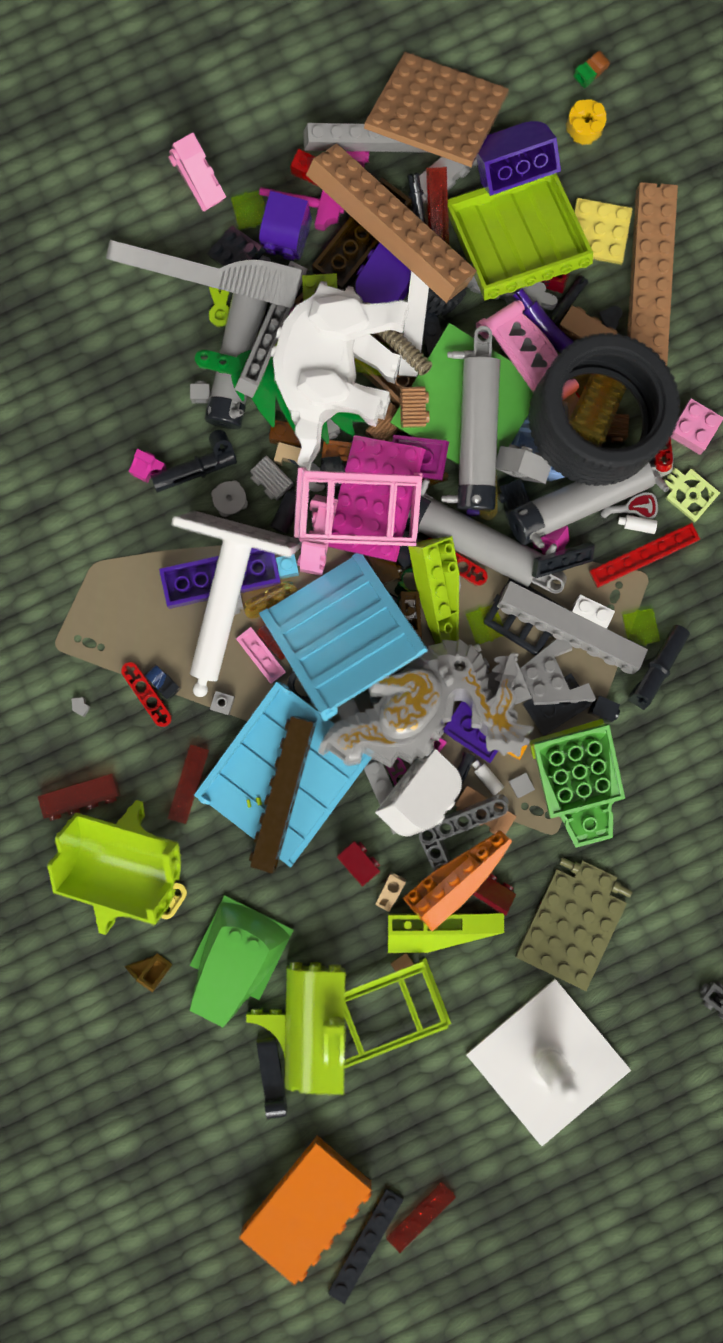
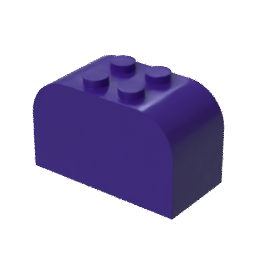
M540 121L525 122L487 135L476 157L480 181L490 196L561 172L557 137L545 123Z
M270 191L259 235L261 246L266 250V254L272 256L279 254L291 261L301 259L312 223L308 201Z
M379 243L375 250L372 249L367 257L368 262L366 265H362L357 273L359 276L356 281V294L360 296L363 304L367 302L381 304L403 301L409 292L411 270Z

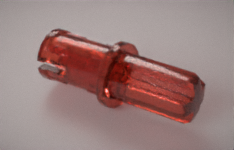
M265 625L261 627L256 634L264 641L267 648H270L280 660H283L285 656Z

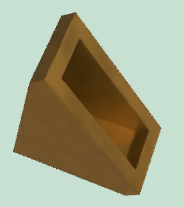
M159 954L124 967L138 983L153 992L173 964Z

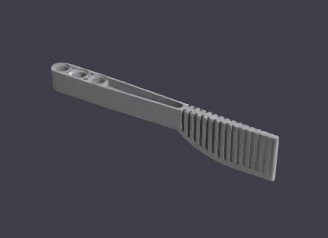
M113 240L109 241L106 259L292 309L302 273L300 269L264 260H244L228 264L219 269Z

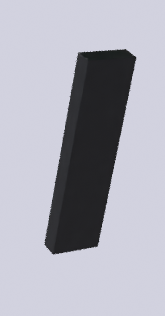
M589 542L534 558L532 576L540 578L592 562L595 544Z

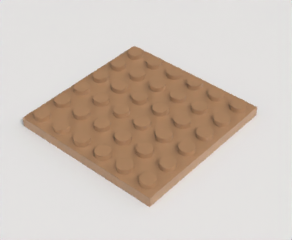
M404 52L368 116L364 129L472 167L508 95L509 89Z

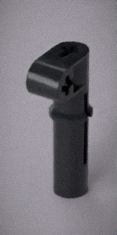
M215 430L210 434L211 453L200 457L194 456L195 459L150 475L156 492L164 491L199 477L205 478L209 473L236 464L235 453L226 432Z
M673 625L656 657L648 664L649 669L645 676L631 691L627 699L629 702L642 710H645L651 704L664 679L670 675L672 665L690 636V632L685 627Z

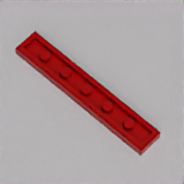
M690 523L590 570L589 573L596 587L599 588L699 541L700 538L693 524Z

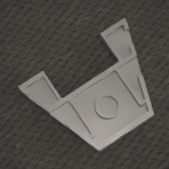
M556 639L520 668L534 705L595 701L596 698L589 683L572 690L569 689L555 659L556 656L572 651V646L569 642Z

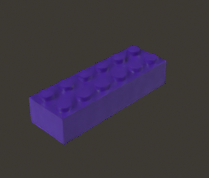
M252 548L240 593L281 585L275 553ZM219 556L159 569L166 604L169 609L208 601Z

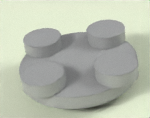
M238 481L223 482L212 490L213 503L222 517L236 514L248 506L245 491Z

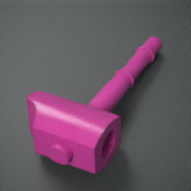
M260 187L259 195L269 197L270 191L307 200L310 207L318 208L315 229L325 231L330 225L338 223L340 213L344 214L345 211L324 191H322L321 199Z

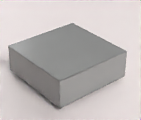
M527 773L509 781L517 799L535 790Z

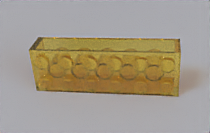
M590 374L568 420L573 429L588 442L601 447L626 387L609 376Z

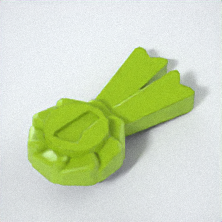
M209 287L215 304L209 311V319L215 326L224 327L226 326L230 309L226 305L230 292L221 290L219 294V289Z

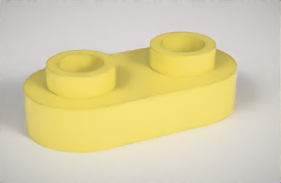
M174 884L173 889H179L181 895L176 896L174 894L169 905L170 911L165 912L161 918L169 919L173 917L185 900L187 889L183 884Z

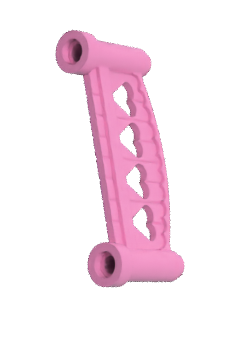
M520 300L513 301L489 318H483L478 321L476 327L487 326L490 328L492 335L529 388L534 392L546 370H548L558 354L545 334L523 314L525 310L524 304ZM515 322H518L521 325V329L525 331L524 336L509 335ZM486 332L479 333L484 339L489 338ZM525 338L531 339L532 344L536 346V351H520ZM536 354L542 355V360L547 362V367H531ZM574 378L565 382L562 400L575 393L579 388V384Z

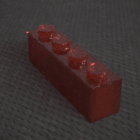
M109 774L40 795L37 798L43 818H49L50 821L60 819L61 814L67 812L69 815L79 813V809L87 807V810L99 807L98 803L103 801L106 804L117 801L116 797L121 796L115 774Z

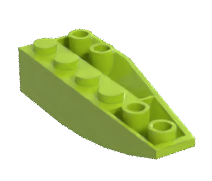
M453 537L423 540L416 543V546H408L420 602L435 644L442 643L443 640L458 641L459 569Z
M415 913L388 914V953H428L504 933V914L453 913L433 931Z

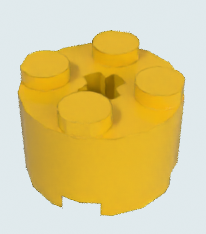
M590 99L579 100L571 108L566 124L567 133L574 139V142L582 145L591 144L601 136L606 123L604 106L602 103Z

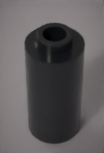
M291 490L285 493L270 525L271 528L283 534H288L295 519L296 491Z

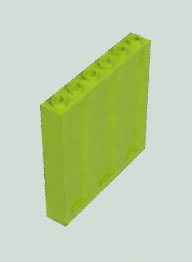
M556 173L491 196L485 188H481L446 200L448 217L468 263L477 271L474 277L484 300L494 299L502 294L512 293L517 289L529 287L535 283L550 280L553 277L568 274L573 270L586 268L593 264V251Z

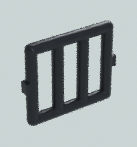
M509 578L500 594L495 596L494 603L485 616L483 623L533 655H537L549 636L552 637L553 634L543 631L536 645L533 646L525 641L534 626L533 624L526 623L519 636L509 631L517 616L509 614L502 626L493 621L494 616L499 610L497 605L503 591L511 581L559 606L561 605L531 586L526 587Z

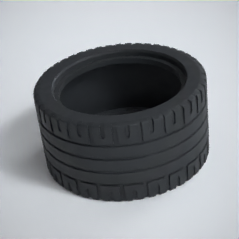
M592 334L568 345L550 365L535 388L530 401L529 428L538 452L543 455L542 458L548 462L547 464L550 467L555 468L556 472H560L562 476L568 477L572 481L575 480L577 483H585V485L590 486L613 485L629 479L638 473L668 443L679 419L680 399L678 398V386L674 381L673 374L670 373V368L665 365L666 362L663 359L661 360L660 355L653 352V349L648 348L643 342L640 343L635 338L631 339L629 336H622L621 334ZM583 374H601L619 381L628 388L637 400L642 415V432L638 443L626 448L609 449L596 446L582 438L573 429L565 415L562 400L565 382Z

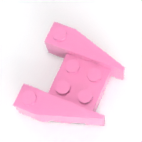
M194 133L173 143V149L169 151L170 156L168 158L173 167L177 166L203 212L223 201L222 199L226 198L214 176L211 166L208 165L205 159L206 156Z
M315 495L311 499L309 511H312V527H314V531L310 530L309 534H325L327 497ZM335 498L333 499L332 526L338 503V499ZM302 541L301 555L299 554L297 566H300V572L323 576L329 543Z

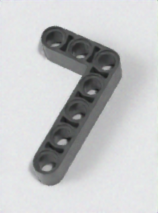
M501 794L495 795L445 815L440 824L427 829L433 833L432 837L425 836L424 831L420 832L419 840L433 871L452 860L443 839L505 815L509 806L508 798ZM502 802L505 805V807L503 809L496 808L495 803ZM483 809L486 811L487 815L480 816L478 815L477 810ZM465 816L469 822L462 823L459 817ZM447 823L451 826V829L444 830L441 825ZM438 848L440 849L441 853L434 854L432 852V849Z

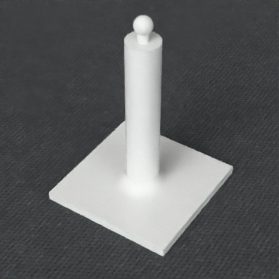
M191 511L174 517L172 525L223 539L190 669V675L198 678L197 683L193 686V693L197 697H204L208 692L207 681H218L252 547L290 557L302 547V542L297 538L205 513Z
M553 979L466 1053L472 1063L541 1146L546 1144L631 1071L556 979Z

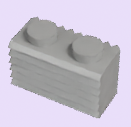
M267 455L250 471L252 481L257 486L261 484L266 489L264 493L271 500L275 498L278 501L294 485Z

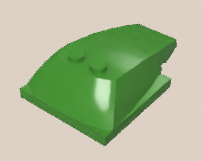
M609 724L532 743L549 817L560 816L575 847L613 838L612 804L615 801L625 799Z
M224 895L190 964L191 967L198 970V977L189 1010L221 1027H225L246 999L251 996L260 1000L294 929Z

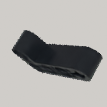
M275 1036L256 1039L265 1096L266 1119L286 1117L288 1110L277 1039Z

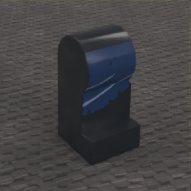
M156 664L144 674L167 700H170L181 689Z

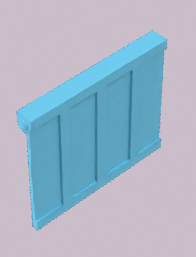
M357 553L352 555V558L281 602L259 613L324 721L337 713L336 707L427 652L426 647L363 555Z
M276 682L194 796L201 803L212 806L255 839L257 831L260 832L262 825L259 824L261 814L265 813L267 807L264 805L265 798L272 789L269 786L272 775L276 774L275 762L277 757L281 756L282 749H280V743L287 734V730H285L287 720L291 719V716H298L317 722L279 858L289 867H292L372 757L363 754L360 764L347 766L342 759L330 751L325 755L318 753L321 742L335 723L329 719L324 721L319 711L293 693L286 684ZM261 797L262 805L258 806L256 798ZM250 799L251 807L249 808L247 807L246 800Z

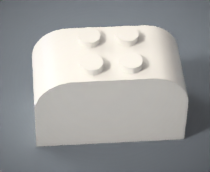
M434 749L429 757L424 756L423 759L416 758L375 813L396 833L402 836H412L430 829L436 824H440L445 818V812L454 806V800L460 793L462 786L460 774L443 755Z

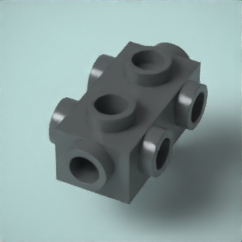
M718 981L716 984L713 982L705 983L700 989V993H702L700 998L703 999L702 1004L710 1010L715 1008L719 1012L717 1016L723 1019V985ZM712 992H715L716 997L711 999L710 995Z

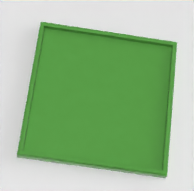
M449 323L428 357V361L432 362L430 371L422 376L418 374L411 386L425 387V391L429 393V402L426 403V411H429V423H426V426L422 428H401L400 406L390 423L412 437L447 440L449 442L447 458L459 465L464 359L448 358L447 352L474 351V338ZM492 350L491 358L501 360L497 434L498 456L500 447H509V444L512 443L527 418L533 392L513 363Z

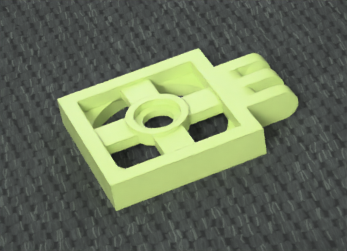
M673 468L672 472L677 477L669 473L667 478L672 483L664 479L669 490H671L666 499L695 523L720 492L694 470L690 469L684 475L678 469ZM687 480L699 481V483L692 488H690L684 482ZM705 487L709 495L708 502L701 497V491ZM678 489L685 493L686 498L682 503H679L676 498ZM691 492L696 493L695 499L690 498L689 494ZM691 503H697L702 509L697 512H690L687 508Z

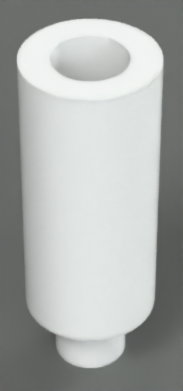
M626 515V518L619 517L618 524L624 525V529L651 534L656 532L657 520Z
M476 760L472 764L476 769L474 773L493 795H496L504 788L503 784L485 763L482 765Z

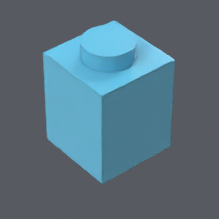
M295 554L290 557L281 556L276 558L280 579L299 576Z

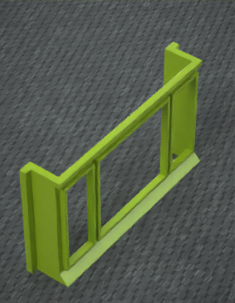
M426 958L419 960L416 964L345 991L344 1017L359 1054L345 1059L344 1069L449 1028L448 1025L451 1022ZM421 972L441 1022L426 1028H422L404 979ZM399 982L417 1031L364 1052L346 1002Z

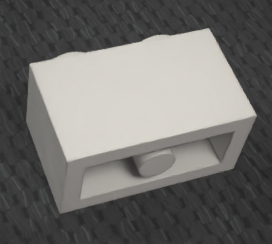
M582 595L577 597L571 609V612L606 629L615 613L614 610Z

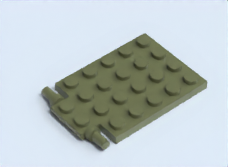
M562 857L559 864L571 869V872L575 875L572 877L557 869L555 870L515 957L587 991L627 904L611 896L610 893L611 891L616 894L618 892L630 898L633 891L616 881L618 877L583 860L581 863Z

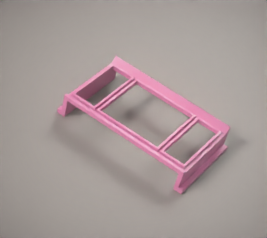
M298 467L294 538H298L300 542L416 546L422 473L394 475L308 471L306 468ZM309 481L328 482L325 534L306 533ZM335 482L390 485L387 536L331 534ZM397 485L413 486L409 537H393Z

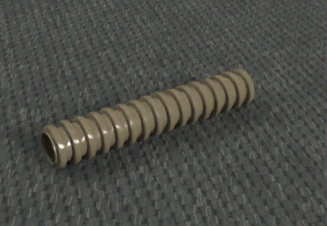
M394 330L378 332V335L382 336V339L386 340V343L390 344V347L394 348V351L398 352L420 376L430 371L432 362L428 361V358L424 357V354L420 353L402 333Z

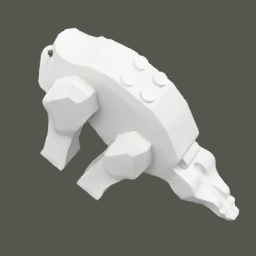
M321 281L315 294L298 304L284 321L283 326L278 328L276 338L279 340L277 346L274 345L272 348L271 357H274L276 383L292 415V420L296 425V436L302 445L298 458L299 467L310 471L311 464L321 448L322 426L324 422L336 413L351 412L358 414L368 425L375 427L378 418L385 420L391 399L390 392L355 383L356 370L354 358L378 370L388 382L395 383L400 367V355L389 351L370 334L387 330L403 333L409 312L408 302L396 301L381 304H363L353 287L348 286L343 291L327 286L326 282Z

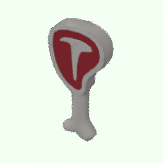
M641 493L632 497L625 505L609 506L603 509L600 515L606 518L612 513L626 512L628 514H636L641 518L653 519L658 512V503L653 493Z

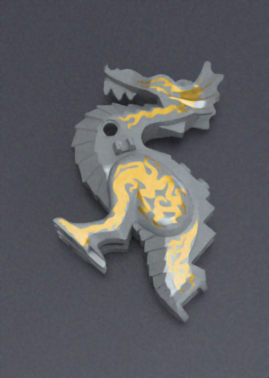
M460 639L458 641L443 640L442 643L431 645L428 647L427 652L405 665V669L402 672L390 674L367 688L370 694L371 705L374 706V709H366V713H356L354 716H347V719L338 721L325 735L318 753L325 755L330 751L342 759L347 766L360 764L363 754H366L390 768L398 757L409 763H412L416 756L421 759L424 756L429 757L434 749V741H439L444 733V722L451 721L454 702L463 701L469 705L472 711L471 728L480 729L481 733L486 736L487 751L498 750L503 756L508 752H512L517 757H520L521 748L530 743V740L524 738V736L532 732L533 727L517 724L518 713L513 710L516 695L512 688L515 685L518 673L516 667L518 653L513 652L510 656H501L494 659L495 662L500 663L492 669L493 673L500 674L494 678V681L500 685L497 695L492 698L491 690L488 689V677L485 676L487 664H484L482 654L478 653L472 645L468 646Z

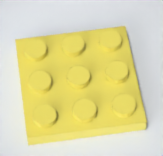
M577 198L574 212L593 251L594 260L622 265L633 208Z

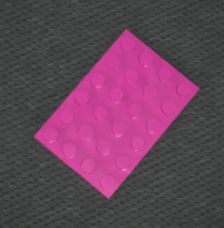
M354 435L345 471L349 473L414 475V473H420L425 449ZM342 483L331 534L387 536L390 485ZM397 485L393 537H403L412 504L413 486ZM329 543L328 545L330 548L393 562L397 561L401 546Z

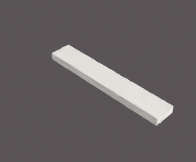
M411 271L408 295L409 312L405 322L404 337L421 353L429 287ZM401 356L399 376L417 378L418 372Z

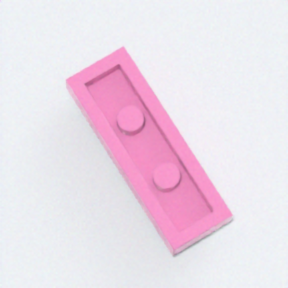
M251 627L236 638L270 684L286 673Z

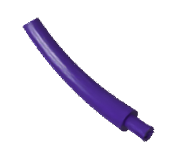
M520 288L519 291L517 290L513 294L517 301L520 300L524 304L525 310L523 314L545 334L559 353L566 349L568 345L573 344L574 341L555 325L537 300L532 302L523 288ZM596 374V375H598V376H600V377H603V378H605V379H608V380H611V381H615V382L620 383L619 381H617V380H615V379H613V378H611V377H609V376H605V375H601V374Z

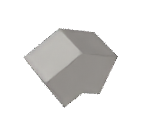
M72 698V711L85 717L91 708L86 704L85 698Z

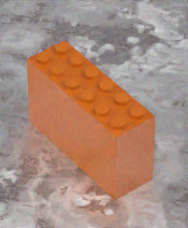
M316 1136L243 1225L239 1238L295 1285L298 1280L300 1282L303 1281L308 1274L307 1269L311 1264L313 1266L316 1265L321 1258L319 1254L323 1249H329L334 1241L332 1238L336 1233H342L346 1227L345 1222L349 1217L351 1219L355 1217L359 1211L358 1206L362 1202L366 1203L371 1197V1180L319 1136Z

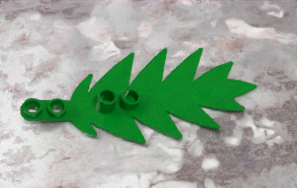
M200 350L195 355V363L202 369L230 374L235 389L251 350L245 351L237 357L209 350ZM270 357L259 386L251 399L271 427H275L276 396L280 409L295 432L296 425L292 420V415L275 380L274 357ZM236 391L241 401H244L245 395ZM338 412L330 418L341 430L352 437L355 435L352 422H365L360 415L351 412ZM326 421L322 426L321 438L326 444H329Z

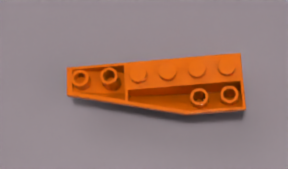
M501 830L432 872L411 890L403 900L422 922L433 931L462 906L480 887L501 860L512 842L511 839Z

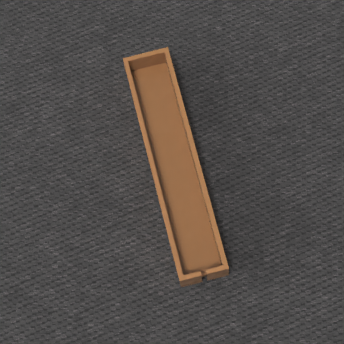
M336 143L327 149L326 152L313 159L306 175L442 300L447 303L468 286L477 271L342 147Z
M640 182L636 190L627 336L631 339H637L640 343L643 342L648 348H652L653 352L660 355L661 360L663 359L667 366L678 185L661 184L660 187H657L655 183Z

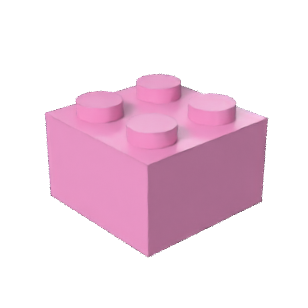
M690 399L679 416L676 429L673 431L674 433L671 438L700 455L705 451L723 421V417L695 400Z

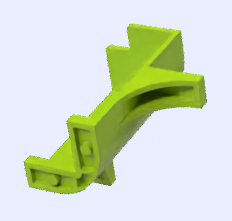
M136 800L127 809V812L118 820L117 824L75 813L67 821L64 828L57 833L55 842L58 853L48 863L53 893L93 905L98 931L103 935H106L114 925L116 917H131L156 925L169 907L176 889H173L175 880H179L181 858L178 842L157 837L142 828L141 822L145 817L143 802Z
M291 962L286 967V1012H282V1009H271L270 1012H263V1009H251V1012L246 1014V1023H254L265 1027L280 1042L285 1057V1089L299 1090V1093L344 1094L345 968H341V965L331 964L329 968H325L326 966H322L320 962H311L310 966H302V962Z

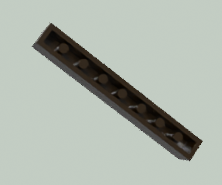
M291 716V719H288L286 722L285 730H287V734L280 743V749H282L281 756H278L276 759V774L272 775L269 786L272 789L265 798L264 805L267 807L265 813L261 814L259 824H262L260 832L257 831L254 839L256 847L255 850L251 851L249 857L251 868L271 874L276 872L317 724L315 721Z

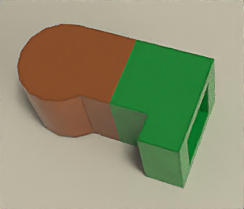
M598 51L591 59H588L583 65L581 64L576 68L573 77L585 89L607 69L610 61L601 51Z

